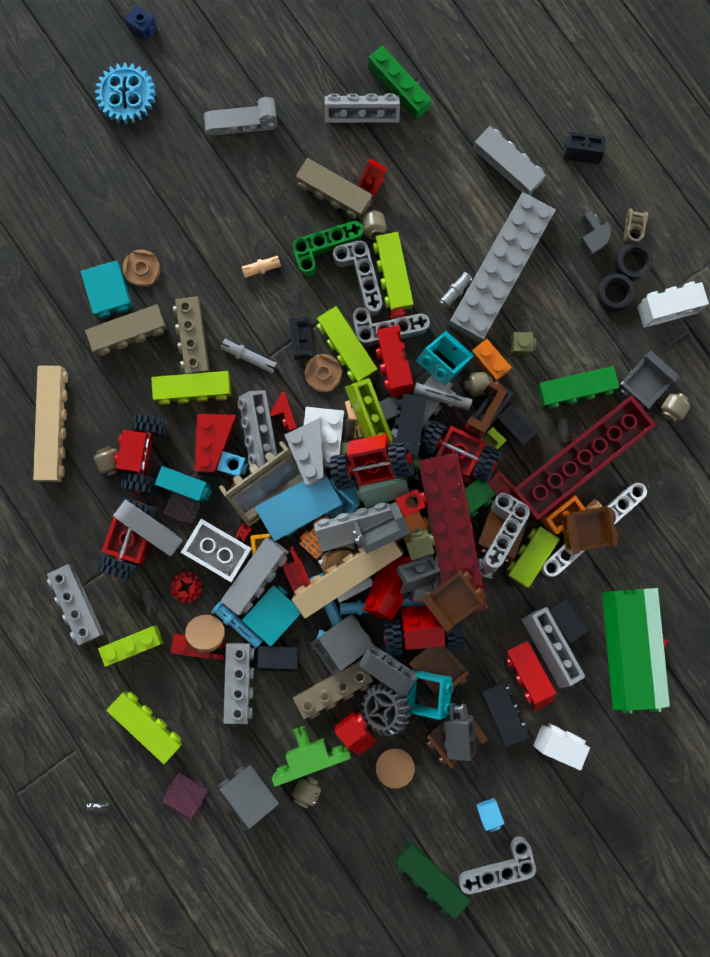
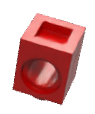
M417 489L395 499L404 518L426 507L424 503L427 502L422 491L418 492ZM408 498H416L418 505L415 508L408 507L406 504Z

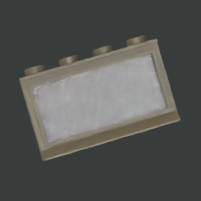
M282 441L279 444L283 451L274 457L271 452H268L265 455L268 461L260 468L256 464L250 465L249 469L252 474L244 480L239 475L235 476L233 481L236 485L229 491H226L223 485L219 487L248 527L260 519L255 509L257 505L303 481L294 456Z

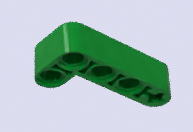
M352 221L296 239L293 242V252L301 275L311 277L315 273L314 256L333 251L339 245L361 241L363 238L362 224ZM352 230H355L356 232H358V234L355 235L354 232H352ZM334 235H340L342 239L339 241H335L332 239V237ZM318 240L324 242L322 246H316L314 243ZM299 246L306 247V250L303 252H298L296 249ZM305 263L312 265L308 270L302 268Z

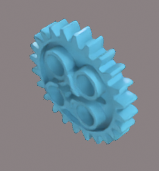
M117 63L115 70L110 66L111 72L103 71L105 77H99L101 83H96V87L99 90L95 91L96 96H98L95 99L99 104L100 110H103L105 116L109 115L110 120L116 117L118 123H120L121 119L124 120L125 124H127L128 119L135 123V117L142 120L141 114L143 113L147 116L146 109L152 110L153 108L150 103H155L153 98L156 96L155 85L152 83L151 76H148L146 70L142 72L140 66L135 69L133 63L130 67H127V64L124 63L122 68ZM125 78H127V79H126V88H127L128 91L125 90V84H124V79H125ZM117 82L120 83L118 86H113ZM138 82V85L131 86L133 83ZM125 93H126L127 108H125V98H124V96H123V95H125ZM115 100H120L118 104H113ZM139 100L136 104H131L132 101Z

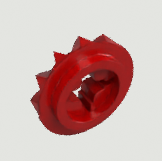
M182 572L172 579L170 588L175 599L183 603H189L198 598L202 585L200 579L195 574ZM181 580H183V582H185L186 584H191L193 582V584L189 587V593H187L186 591L179 592V590H181V588L183 587Z

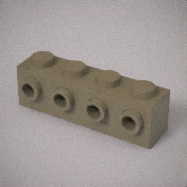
M309 158L305 160L296 175L297 185L301 189L313 192L314 196L320 200L325 199L329 201L330 205L336 209H343L351 218L355 219L357 217L361 220L372 202V194Z
M198 296L175 299L176 305L173 306L174 316L178 317V324H175L177 335H180L181 342L178 343L179 353L183 354V361H180L181 370L185 374L208 373L210 369L200 300Z
M156 304L86 329L85 332L92 351L96 355L103 356L109 354L110 350L115 348H126L129 343L143 342L146 340V337L151 335H162L168 328L161 309Z
M361 660L293 697L303 719L308 717L311 720L320 715V710L324 708L329 710L337 705L336 701L342 698L345 701L354 696V691L358 689L363 691L371 686L370 683L373 679L368 672L361 668L359 664Z

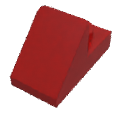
M370 159L357 186L372 194L373 198L384 182L383 176L387 168Z
M282 392L270 413V418L274 419L284 415L285 417L281 418L284 428H289V431L292 432L297 427L286 394Z

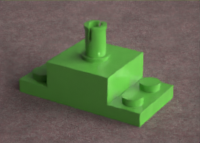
M301 726L299 729L293 730L299 747L287 751L286 759L288 765L277 768L272 781L275 787L351 759L350 750L343 745L332 748V752H329L325 738L310 742L305 726Z

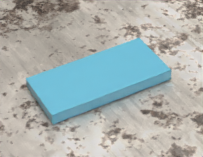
M325 473L324 480L310 487H307L303 480L257 505L255 509L273 540L276 541L342 505V501Z

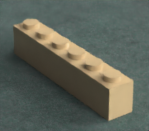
M38 366L33 480L38 482H61L65 474L62 458H65L63 439L66 438V429L63 428L64 420L67 418L64 402L67 401L65 383L68 382V373L62 366Z
M395 540L367 554L364 548L358 549L360 552L354 556L352 553L342 559V564L339 566L334 564L326 570L327 574L324 576L317 575L310 581V585L307 587L302 585L296 589L292 601L303 617L307 618L402 556L404 550L398 541Z

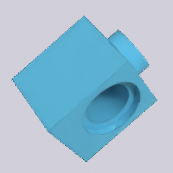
M223 451L217 470L228 475H239L241 477L242 474H246L248 468L247 460ZM231 461H237L239 463V466L236 470L229 469V463Z
M494 798L476 804L486 831H497L501 828V825H504L498 804Z

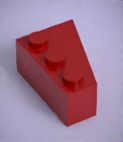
M400 325L377 330L378 348L375 349L377 359L382 361L380 371L382 376H386L384 386L386 392H390L391 398L414 392L413 380L404 352V342L402 343Z
M197 414L195 472L197 474L218 473L217 467L222 452H225L238 420L236 415Z
M400 556L377 571L363 610L379 619L393 620L405 600L400 592L404 583L396 570L398 566L415 560H411L410 557Z
M527 641L508 650L506 662L510 669H514L516 673L515 679L518 685L522 686L525 692L524 696L528 704H531L534 712L555 702L556 692L529 642Z
M352 711L335 725V733L347 749L360 756L377 743V740L368 730L366 720L360 712L356 714L355 711Z

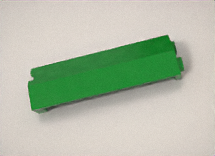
M658 588L602 592L613 709L621 710V713H633V710L650 709V712H661L662 708L670 707Z

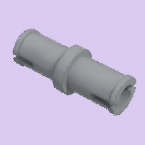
M463 272L461 277L455 284L452 283L448 292L440 299L441 303L449 308L456 298L463 294V290L469 283L473 281L472 277L468 273Z

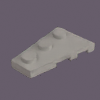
M320 418L285 435L307 487L325 479L322 450L323 437L321 436L322 423Z

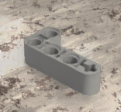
M263 97L258 100V106L207 111L204 113L205 133L208 135H223L275 129L277 127L275 100L271 97Z
M355 241L337 246L333 251L334 263L339 267L354 265L364 307L371 316L378 315L382 310V298L367 244L363 241ZM357 249H363L365 253L362 255H358L355 253V251ZM344 253L347 257L345 259H338L337 255ZM366 266L369 268V271L363 273L359 269ZM371 284L374 286V289L367 291L364 286ZM372 297L374 300V304L377 305L376 308H373V306H371Z
M357 308L353 313L356 337L362 346L378 344L377 330L401 324L405 325L407 330L400 332L401 339L426 333L430 324L429 317L425 314H415L372 324L370 313L367 309ZM358 315H364L367 319L363 322H360L356 319V317ZM418 321H421V323L424 324V326L420 327ZM366 332L371 337L368 340H363L360 335Z
M506 493L498 494L491 505L492 512L505 521L482 560V569L487 573L496 572L502 565L530 514V509L526 504ZM498 502H503L506 507H501ZM515 512H520L522 517H518ZM506 527L512 528L514 533L508 532ZM497 543H502L505 549L499 548ZM496 556L497 558L495 559L494 563L491 564L490 562L492 557Z
M126 499L113 515L124 525L169 556H172L183 542L173 531L165 525H161Z
M515 837L510 843L513 859L462 872L458 878L461 890L466 894H474L532 878L536 873V866L528 842L523 837ZM518 844H525V849L522 852L516 851ZM523 864H530V869L528 871H521V867ZM504 869H511V874L509 876H502V871ZM485 874H492L490 881L485 882L482 880ZM476 876L478 877L480 884H477V880L475 878ZM467 879H470L471 881L470 886L466 885Z

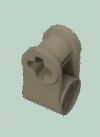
M629 208L625 219L623 237L625 245L639 244L643 239L648 212H635ZM630 234H635L637 239L632 238Z

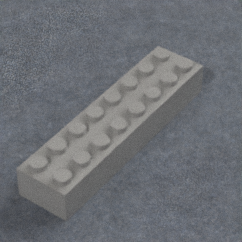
M522 192L452 316L449 327L480 344L482 343L556 209Z

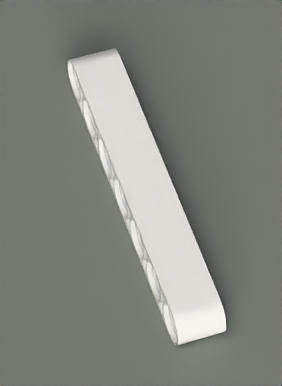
M635 483L628 486L606 506L611 507L615 512L616 521L614 524L645 498L647 489L643 484ZM634 487L639 490V497L633 495L632 490ZM619 500L625 502L626 507L624 510L619 508ZM564 543L547 558L541 568L542 574L547 577L558 575L584 551H580L579 554H569L568 560L565 561L561 558V552L566 550ZM548 563L554 564L555 571L553 573L547 571L546 566Z

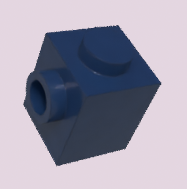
M137 5L125 18L128 28L144 40H147L156 31L157 25L154 17Z

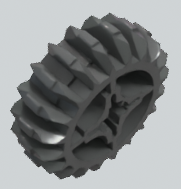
M383 682L374 684V686L369 688L367 694L363 696L365 701L361 703L364 706L361 712L365 713L364 719L368 720L367 726L372 727V732H378V735L381 736L396 735L406 728L405 725L409 723L408 717L412 715L408 712V709L412 706L407 704L410 698H405L404 695L397 693Z

